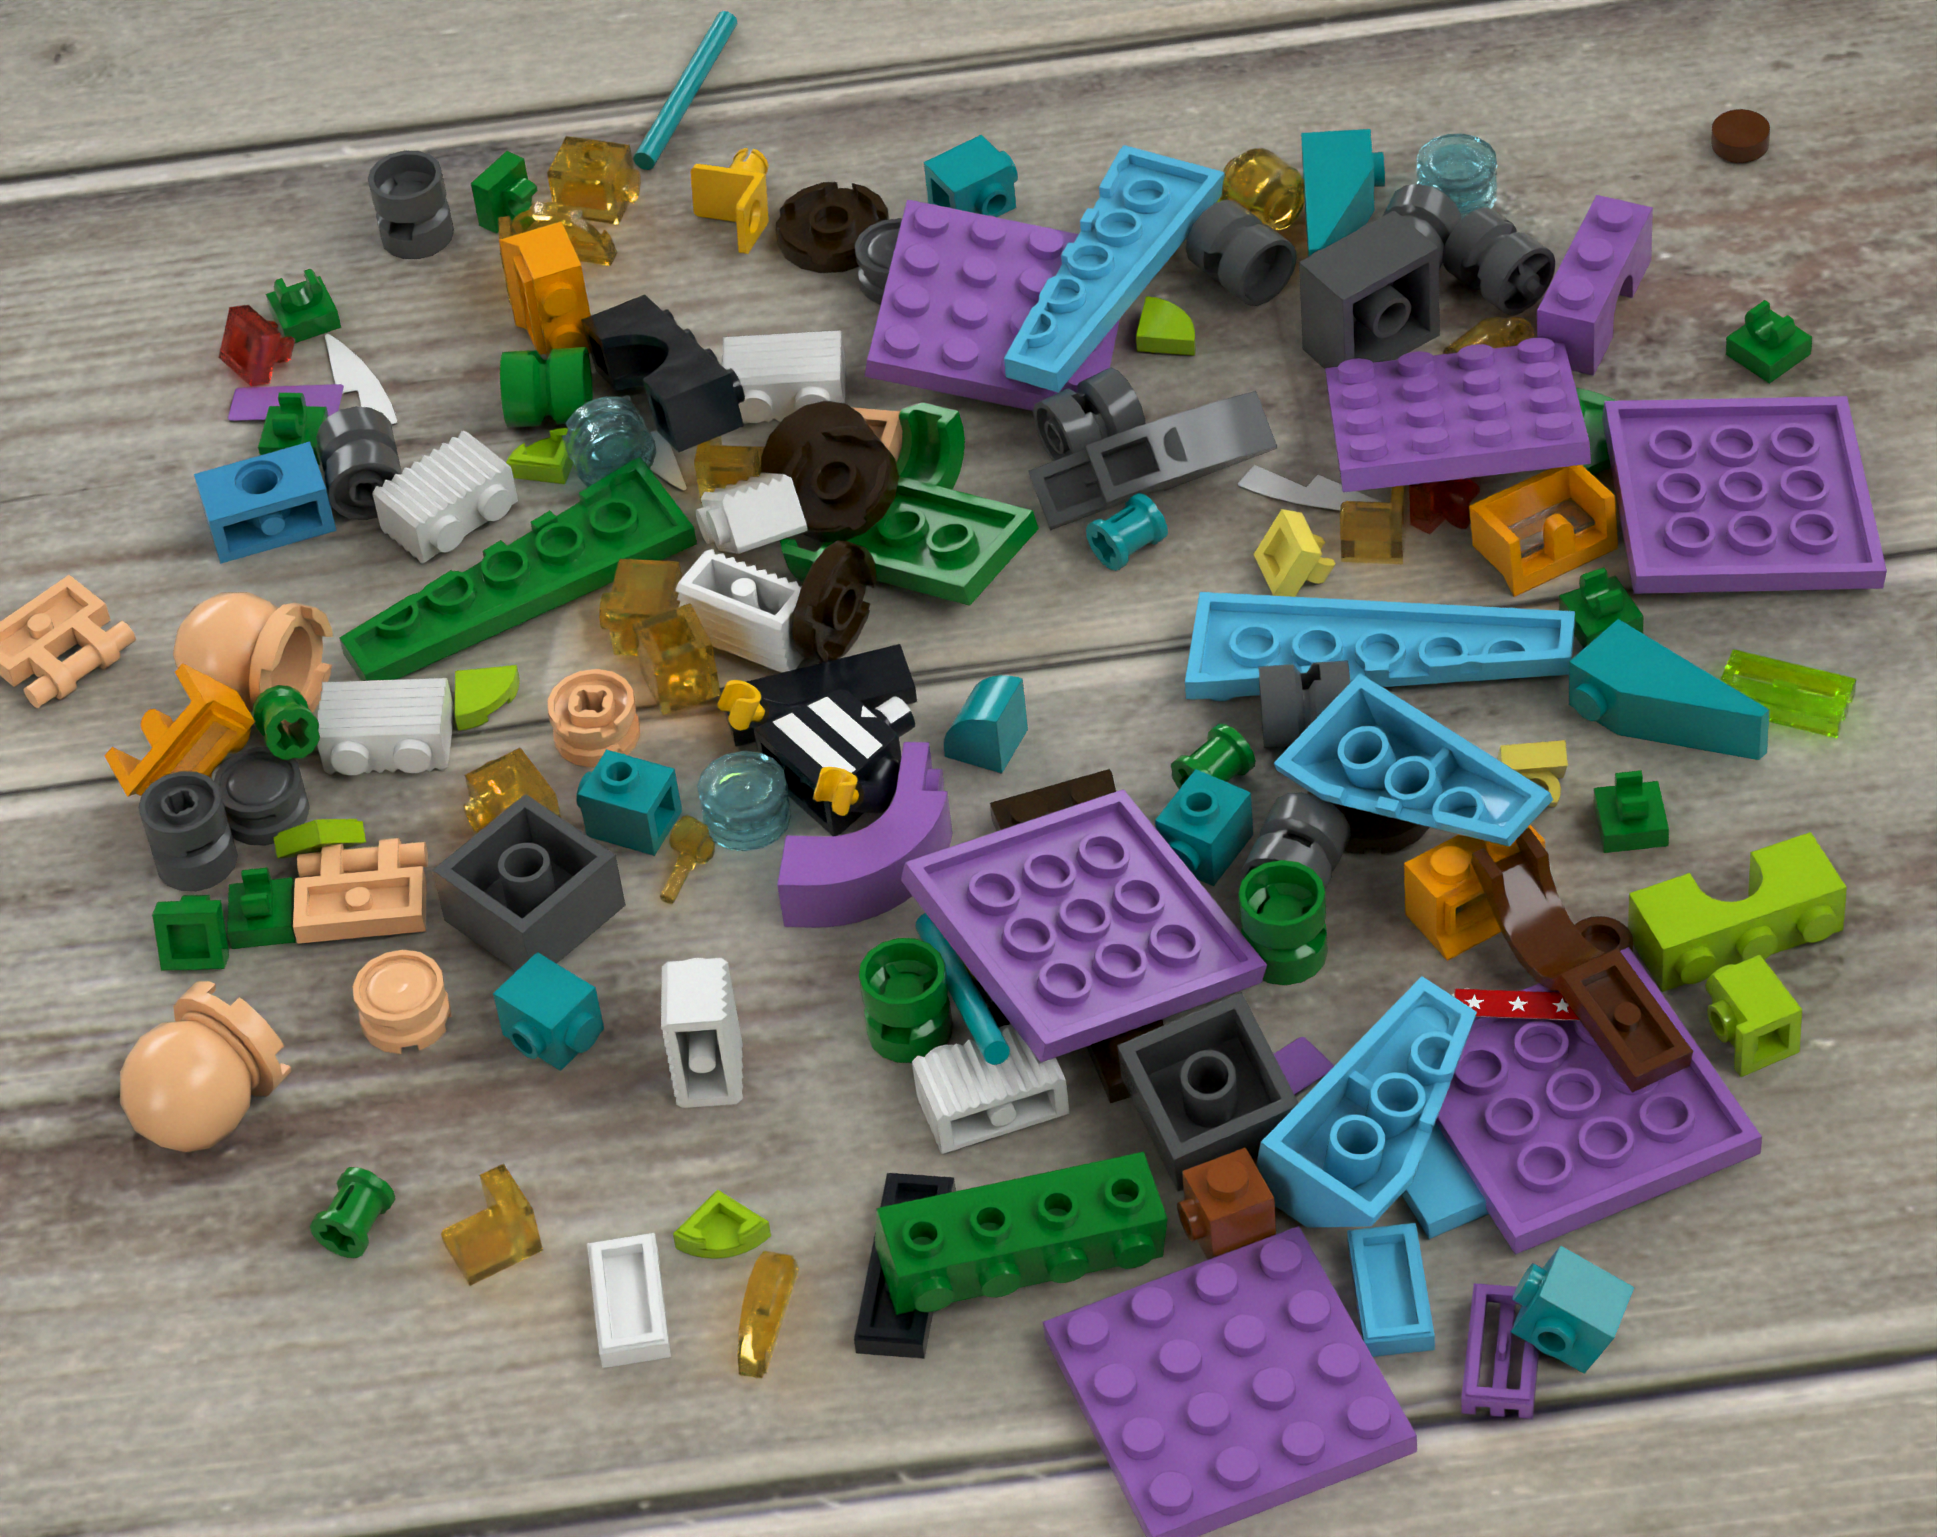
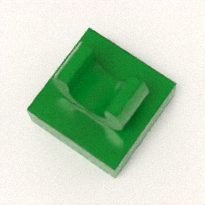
M509 151L501 155L471 182L479 226L497 234L511 220L518 225L528 226L542 213L540 207L531 204L532 196L538 190L537 186L528 180L524 158Z
M312 269L304 270L306 281L286 287L282 278L275 280L274 291L266 294L270 312L287 346L342 328L338 311L321 277H317Z
M1766 300L1748 311L1745 315V324L1726 337V355L1769 384L1811 355L1812 336L1795 326L1792 317L1787 315L1783 318L1772 311L1770 303Z
M279 393L278 401L280 406H269L258 445L260 455L310 442L317 464L320 465L321 459L316 436L320 425L329 417L327 407L306 406L303 393Z
M1604 567L1581 575L1579 579L1580 588L1559 595V611H1575L1574 636L1583 649L1617 619L1643 633V614L1616 575L1608 578L1607 570Z
M1638 770L1615 773V786L1594 788L1593 805L1603 853L1669 846V827L1658 781L1643 782L1642 771Z
M267 867L242 870L243 883L229 884L227 934L231 948L240 949L296 943L293 929L295 888L293 878L271 880Z
M183 895L180 901L156 903L152 917L161 971L225 969L229 959V949L221 900H210V895Z

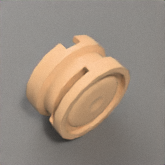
M601 669L584 670L565 677L552 689L547 700L550 724L553 727L555 747L564 759L575 765L596 767L606 749L628 755L635 748L640 738V724L636 714L634 692L625 678L613 671Z
M410 950L386 952L370 960L358 972L352 986L355 1006L359 1010L362 1032L371 1045L384 1052L402 1054V1047L417 1045L420 1051L434 1044L446 1032L445 1023L447 1018L452 1017L442 970L434 959L421 952Z

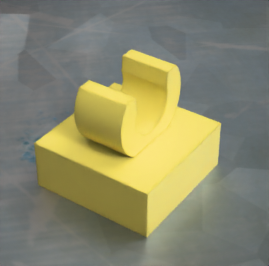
M1281 509L1253 554L1273 596L1296 597L1305 581L1317 584L1324 583L1335 566L1333 559L1321 557V548L1325 542L1322 537L1312 534L1302 512Z
M1565 740L1500 745L1497 759L1534 783L1542 785L1551 793L1553 798L1548 807H1556L1561 794V787L1557 778H1564L1568 766Z

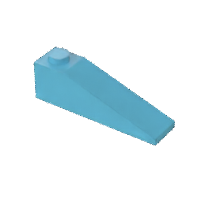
M1361 673L1352 680L1273 763L1278 772L1323 801L1509 847L1553 801L1550 792Z
M1421 976L1261 1141L1256 1166L1274 1196L1275 1206L1307 1228L1372 1226L1413 1182L1477 1012Z

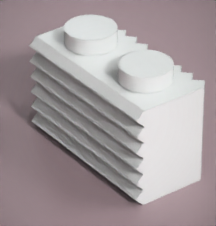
M841 330L723 337L722 366L726 370L732 368L741 382L745 401L738 405L744 424L747 422L760 423L763 421L769 423L773 419L781 422L799 408L821 401L845 403L846 361Z
M461 431L458 438L452 437L449 444L442 443L439 450L433 449L430 456L424 455L420 462L414 461L411 469L404 468L401 475L395 474L392 481L385 480L383 486H376L372 493L380 527L385 534L388 533L392 540L395 539L399 546L402 545L406 552L410 551L413 558L417 557L421 564L440 552L454 550L462 542L464 536L487 521L501 519L507 514L511 505L518 501L511 467L465 431Z
M761 473L759 477L750 476L748 481L738 480L736 485L727 484L725 489L715 488L714 492H704L701 498L703 507L696 509L697 522L707 544L715 542L718 551L740 554L807 531V524L792 478L785 474Z
M714 549L706 550L682 577L676 587V592H679L677 600L681 601L679 609L682 610L680 617L684 618L682 626L685 627L683 634L710 644L717 649L728 651L761 664L771 670L781 673L795 670L804 659L795 648L792 632L794 611L801 587L798 586L797 581L788 583L787 577L778 579L776 573L767 575L766 569L757 571L755 565L746 567L745 561L736 563L734 557L726 559L724 553L715 555Z
M448 679L322 682L321 701H319L318 710L320 740L317 746L324 771L330 775L336 771L343 775H358L363 772L369 774L372 770L382 773L385 769L392 773L397 769L405 773H420L425 770L431 772L434 768L444 771L448 767L455 714Z
M692 958L665 963L662 966L661 1029L663 1030L666 1055H668L671 1080H673L676 1105L682 1108L739 1103L743 1099V1043L728 962L722 958Z
M1005 1025L999 1028L1010 1048V1054L1003 1063L998 1065L987 1063L976 1042L970 1039L964 1045L957 1043L955 1045H942L932 1049L925 1057L917 1056L912 1061L916 1094L923 1114L926 1116L927 1123L930 1125L931 1132L934 1134L940 1153L951 1152L1070 1114L1066 1079L1056 1057L1041 1063L1012 1025Z

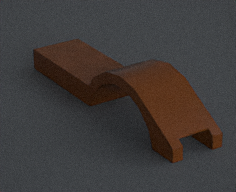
M1530 828L1525 829L1516 840L1520 852L1496 863L1485 848L1473 852L1472 866L1499 928L1518 962L1536 982L1551 991L1558 990L1632 1093L1690 1066L1693 1050L1620 950L1617 948L1610 952H1604L1596 949L1582 936L1573 924L1558 896L1550 871L1549 854Z

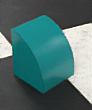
M1007 675L992 676L983 679L975 685L945 735V757L1003 773L1028 731L1023 678Z

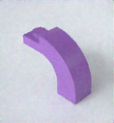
M904 742L895 797L887 811L871 825L859 831L840 836L786 835L777 884L784 927L820 928L857 923L892 910L912 897L911 893L901 882L905 862L949 848L953 835L948 792L944 791L943 770L932 768L929 742Z

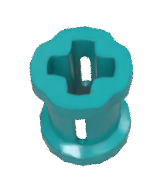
M1137 493L1130 497L1125 503V508L1107 520L1096 519L1089 523L1086 528V537L1095 556L1103 565L1114 571L1120 570L1127 565L1129 561L1128 556L1148 543L1158 544L1168 535V526L1163 514L1155 503L1142 493Z

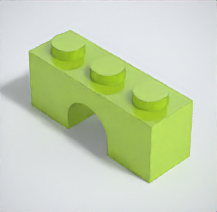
M1809 832L1750 852L1749 897L1744 900L1726 902L1713 899L1699 888L1690 873L1629 893L1628 929L1632 934L1635 949L1661 992L1685 984L1702 982L1717 969L1725 965H1736L1757 955H1761L1765 960L1772 954L1807 942H1819L1834 933L1843 931L1847 887L1813 834Z

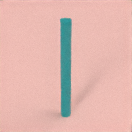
M720 11L636 151L633 160L639 168L651 170L655 166L737 26V18L732 13Z
M926 913L922 914L916 921V930L922 941L931 944L940 952L946 968L948 991L987 1063L992 1065L1003 1063L1010 1054V1048L964 962Z

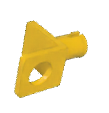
M743 148L736 153L729 168L695 164L690 171L694 214L698 217L736 222L738 251L744 254H749L769 223L766 174L769 168L768 161L756 149H753L747 160L744 161L748 155V148Z

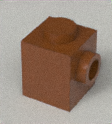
M1246 1147L1182 1171L1184 1200L1177 1203L1178 1216L1187 1237L1191 1242L1197 1240L1207 1260L1276 1235L1274 1196Z

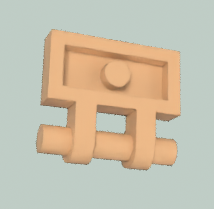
M68 575L0 621V676L15 687L35 674L38 679L23 690L29 702L34 707L39 708L54 697L62 700L77 689L76 682L97 667L106 669L120 659V651L132 644L136 637L132 629L124 621H120L106 632L102 630L101 627L111 621L106 603L72 576ZM76 644L82 647L62 662L57 659V657Z
M400 838L379 840V846L344 849L341 843L323 846L321 852L298 854L297 868L299 878H295L293 929L297 944L426 932L427 882L423 867H428L426 842L401 844Z

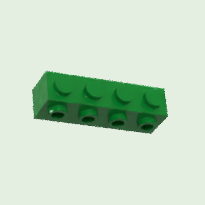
M1139 1152L877 1208L875 1247L896 1315L915 1311V1309L921 1312H934L957 1301L981 1296L998 1298L1009 1295L1018 1288L1050 1281L1068 1283L1081 1278L1087 1273L1115 1267L1133 1269L1143 1266L1152 1259L1163 1257L1168 1219L1145 1153Z

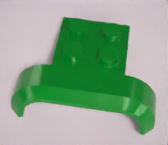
M922 402L903 408L899 413L902 427V447L896 462L899 481L894 501L879 522L866 533L847 541L863 546L871 553L875 561L876 581L970 606L1037 532L1039 527L1033 510L953 490L961 471L965 449L964 428L959 411ZM785 538L780 540L782 553L789 570L794 577L804 582L812 564L823 550L834 543L825 542L814 552L799 548L795 539Z

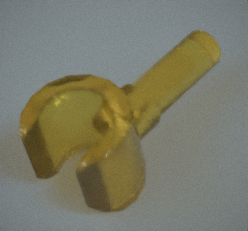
M689 815L683 816L677 821L670 834V846L681 854L677 858V863L660 894V899L668 904L675 902L690 871L694 869L696 863L705 864L715 854V843L713 838L709 836L708 826Z

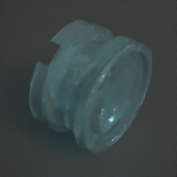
M1446 134L1430 140L1421 147L1416 156L1417 184L1432 186L1445 193L1455 202L1461 214V220L1476 209L1493 207L1497 199L1495 176L1497 175L1496 153L1489 143L1479 137L1467 134Z
M601 397L581 406L567 420L568 431L567 435L562 436L563 445L568 457L573 461L578 477L587 487L636 458L641 457L649 468L653 465L657 452L655 440L645 426L640 411L631 401L621 397Z
M739 751L725 754L712 761L701 773L697 784L705 832L714 843L728 850L750 851L761 849L777 841L788 829L791 809L787 794V784L784 770L775 759L760 752Z

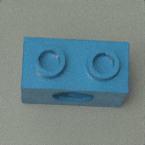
M310 442L194 474L220 564L336 531L327 490Z

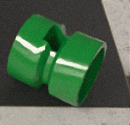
M587 347L552 349L547 359H543L537 350L502 352L500 360V390L503 415L507 428L540 426L545 416L551 415L557 425L592 422L593 381Z
M1279 860L1267 862L1252 869L1242 880L1238 893L1242 924L1241 934L1267 964L1263 981L1284 986L1302 983L1318 973L1324 966L1328 953L1327 928L1325 924L1326 899L1322 879L1313 869L1293 861Z
M915 938L892 939L882 942L870 950L860 963L859 982L862 1001L865 1006L864 1016L867 1035L872 1048L883 1058L897 1063H912L917 1056L925 1057L932 1049L947 1045L952 1035L953 1022L950 1001L947 996L946 968L940 952L931 944Z

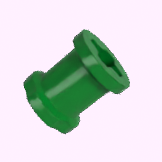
M277 685L266 689L257 697L252 709V717L255 720L254 725L265 737V744L273 755L283 760L304 758L315 749L320 740L318 732L319 721L308 708L307 701L298 690L290 686ZM286 720L287 722L292 724L287 726L285 723H282L281 721Z
M1217 724L1208 732V741L1190 756L1181 755L1171 763L1172 779L1178 789H1180L1195 769L1225 782H1228L1236 774L1245 775L1255 767L1256 762L1254 752L1249 743L1234 728L1226 724Z
M348 1167L337 1180L336 1184L339 1191L326 1211H321L315 1215L310 1229L315 1239L327 1250L346 1258H358L363 1256L369 1245L367 1234L379 1214H385L391 1208L396 1198L390 1185L377 1177L373 1172L359 1167Z

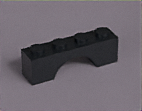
M642 295L581 320L596 372L616 391L645 386L657 432L678 452L744 426L738 404L745 401V395L737 374L732 368L726 370L721 366L710 348L704 350L697 343L690 329L683 330L679 327L668 309L662 311L646 295Z

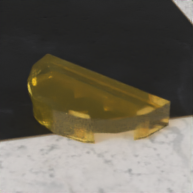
M535 202L531 204L529 210L518 214L513 219L505 234V238L562 221L579 261L611 266L618 253L611 236L606 230L601 235L593 225L581 218L584 213L582 210L559 202Z
M763 1251L754 1264L743 1299L738 1330L737 1359L738 1371L741 1376L762 1379L764 1373H767L799 1271L797 1261L793 1255Z

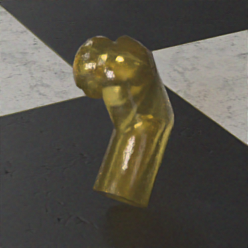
M1500 317L1485 318L1444 349L1443 354L1458 353L1460 349L1466 346L1477 344L1488 345L1492 348L1518 346L1523 340L1534 338V330L1531 323L1522 317H1512L1510 319Z

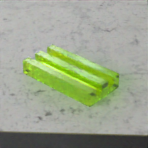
M1733 649L1720 680L1770 710L1769 722L1838 738L1842 720L1845 721L1848 714L1849 702L1852 703L1856 693L1857 679Z

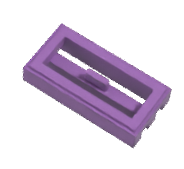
M1474 1283L1461 1398L1463 1414H1476L1478 1406L1490 1407V1416L1504 1417L1505 1409L1519 1410V1418L1533 1419L1540 1350L1527 1341L1524 1342L1520 1390L1507 1389L1513 1335L1511 1329L1514 1325L1515 1305L1518 1304L1512 1300L1517 1288L1515 1286ZM1488 1302L1501 1303L1492 1388L1479 1387Z

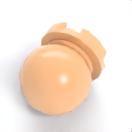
M221 592L194 606L181 623L176 634L173 657L177 669L184 663L236 690L249 712H252L253 704L262 692L268 688L282 685L298 690L307 701L308 708L313 713L319 701H321L322 682L329 681L332 669L331 664L321 662L323 653L322 636L333 637V632L326 614L316 607L289 603L278 608L269 601L250 592ZM286 720L281 721L282 723H285L287 726L292 724L287 722Z
M196 981L173 1006L176 1022L161 1023L141 1036L127 1056L120 1071V1104L137 1133L160 1147L182 1152L211 1148L234 1131L250 1107L251 1095L269 1096L291 1072V1066L279 1064L275 1056L284 1045L267 1021L240 997L230 1006L218 997L213 996L212 994L216 991V984L210 981Z

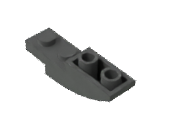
M1253 391L1189 409L1085 445V450L1034 468L1028 472L1051 531L1125 503L1137 493L1146 495L1162 488L1166 491L1277 449V444L1257 392Z

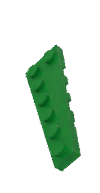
M641 457L636 458L579 492L580 502L557 516L549 510L531 521L532 531L516 541L506 545L500 540L483 550L484 558L478 564L464 572L448 571L427 584L420 592L405 597L339 637L343 655L361 681L397 680L697 545L695 528Z

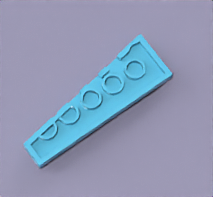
M1123 145L1099 186L1100 197L1094 208H1087L1080 220L1081 231L1074 243L1068 242L1061 255L1062 265L1056 276L1048 278L1039 294L1038 303L1032 307L1004 357L1006 377L1059 392L1185 241L1193 224L1200 215L1226 191L1225 172Z
M1199 592L1185 678L1186 699L1227 701L1234 697L1260 695L1258 666L1294 664L1300 673H1307L1312 663L1348 660L1350 683L1361 673L1381 687L1569 675V661L1572 659L1575 611Z

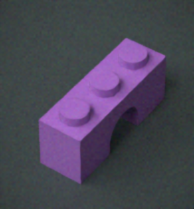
M1596 195L1537 309V337L1548 338L1555 343H1565L1572 371L1594 376L1613 338L1614 313L1618 296L1622 295L1633 298L1651 262L1653 207Z

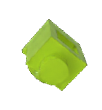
M1761 955L1736 965H1725L1710 975L1705 984V989L1712 998V1004L1707 1008L1708 1019L1718 1039L1724 1043L1729 1041L1735 1048L1734 1069L1740 1077L1800 1052L1802 1008Z

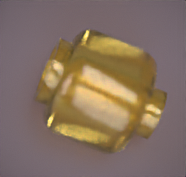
M1262 147L1249 149L1230 160L1225 166L1220 201L1235 200L1262 221L1263 225H1268L1275 231L1292 225L1301 214L1305 203L1304 179L1296 168L1274 152Z

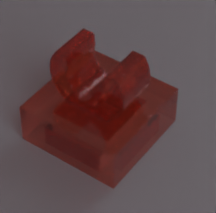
M250 305L229 307L218 358L250 386L270 384L274 363H286L291 360L295 339L292 336L280 338L281 333L278 331V324L275 321L264 319Z
M1468 478L1409 485L1410 525L1429 535L1445 519L1457 528L1466 529L1471 524L1469 503L1480 493V487Z

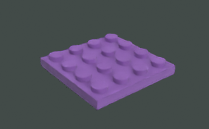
M907 199L867 358L864 377L1033 411L1035 403L1058 392L1007 378L1004 357L1032 307L1038 303L1039 294L1048 278H1052L1058 273L1062 265L1061 255L1068 242L1074 243L1079 234ZM1119 320L1060 391L1069 388L1076 392L1079 382L1110 368Z
M1536 337L1523 340L1518 346L1492 348L1488 345L1477 344L1466 346L1460 349L1458 353L1433 356L1428 352L1418 351L1406 353L1400 356L1398 360L1373 363L1368 359L1358 358L1344 361L1338 367L1325 368L1343 492L1591 464L1590 442L1565 343H1555L1548 338Z
M1847 396L1604 402L1602 421L1634 594L1883 589L1887 569Z
M1124 789L907 861L904 864L901 882L1041 1063L1262 983L1267 964Z
M1629 947L1620 952L1693 1050L1689 1067L1632 1093L1581 1021L1476 1017L1435 1122L1485 1198L1486 1210L1515 1255L1761 1154V1134ZM1540 983L1521 990L1533 992H1559L1558 990L1551 991L1548 988L1541 985Z
M1299 1226L1043 1322L1045 1340L1146 1537H1198L1417 1452V1435Z

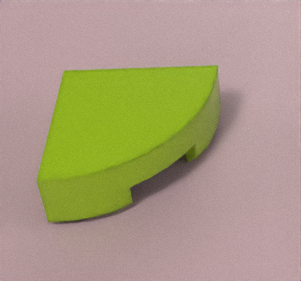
M1146 296L1136 334L1137 351L1195 356L1196 341L1192 320L1184 310L1174 303L1161 298Z
M580 428L554 429L549 431L550 437L539 440L528 447L525 446V443L518 446L506 461L512 469L513 478L566 484L582 445Z
M517 665L455 671V720L458 731L483 725L488 722L487 715L496 711L506 701L508 704L513 701L520 685Z
M316 819L281 831L277 836L273 837L277 859L293 858L302 853L321 852L323 846L342 843L345 849L366 843L363 821H357V819Z
M718 1189L673 1233L676 1249L692 1256L712 1259L733 1257L746 1253L771 1237L769 1221Z

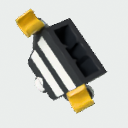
M729 680L726 683L717 707L721 711L730 712L728 721L734 729L746 730L749 725L755 728L754 732L761 772L832 836L840 835L864 813L879 814L889 808L897 789L902 757L899 737L915 727L914 716L902 699L893 696L871 711L848 690L837 689L818 699L781 703L761 698L759 690L745 681Z

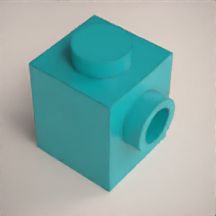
M982 134L924 162L928 204L999 217L1017 208L1014 183L1018 180L1016 166L1005 151L999 152Z
M607 749L594 770L584 774L576 795L577 806L581 808L587 836L653 856L656 855L682 812L674 768Z
M1195 769L1156 818L1155 827L1197 880L1215 886L1254 834L1251 792Z
M539 952L535 953L493 993L502 1034L510 1039L517 1050L530 1059L539 1057L560 1071L579 1053L590 1049L596 1042L599 1034L604 1030L596 987Z
M1560 1245L1543 1268L1532 1263L1521 1278L1512 1298L1513 1301L1521 1305L1511 1333L1531 1343L1544 1354L1553 1356L1585 1374L1615 1338L1635 1287Z

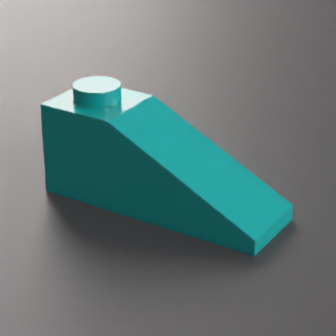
M1371 129L1301 133L1308 257L1366 225L1375 211L1374 187L1385 186L1384 152H1372Z
M1619 619L1569 661L1568 705L1575 708L1585 719L1596 721L1617 735L1760 760L1767 754L1770 711L1768 708Z

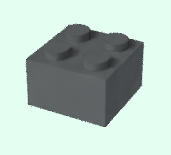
M1392 211L1372 223L1362 226L1357 231L1322 250L1314 252L1311 256L1299 262L1302 348L1324 369L1338 367L1340 363L1350 359H1368L1373 363L1396 360L1400 356L1440 336L1439 248L1396 211Z
M524 794L432 870L444 921L515 971L522 967L537 952L558 963L626 906L616 855L527 794Z
M1242 992L1117 1045L1122 1080L1178 1192L1184 1189L1182 1175L1184 1170L1245 1147L1252 1159L1258 1157L1261 1141L1298 1104Z

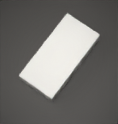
M655 1233L587 1243L602 1368L671 1357Z

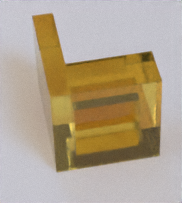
M721 436L697 445L694 466L700 501L704 492H714L715 488L725 489L727 484L736 485L738 480L748 481L750 476L759 477L761 474V455L765 447L722 445Z
M1407 485L1392 487L1390 503L1346 501L1341 503V562L1403 564L1407 530Z
M504 1163L479 1175L487 1208L443 1229L441 1232L443 1244L469 1286L543 1251L534 1210Z

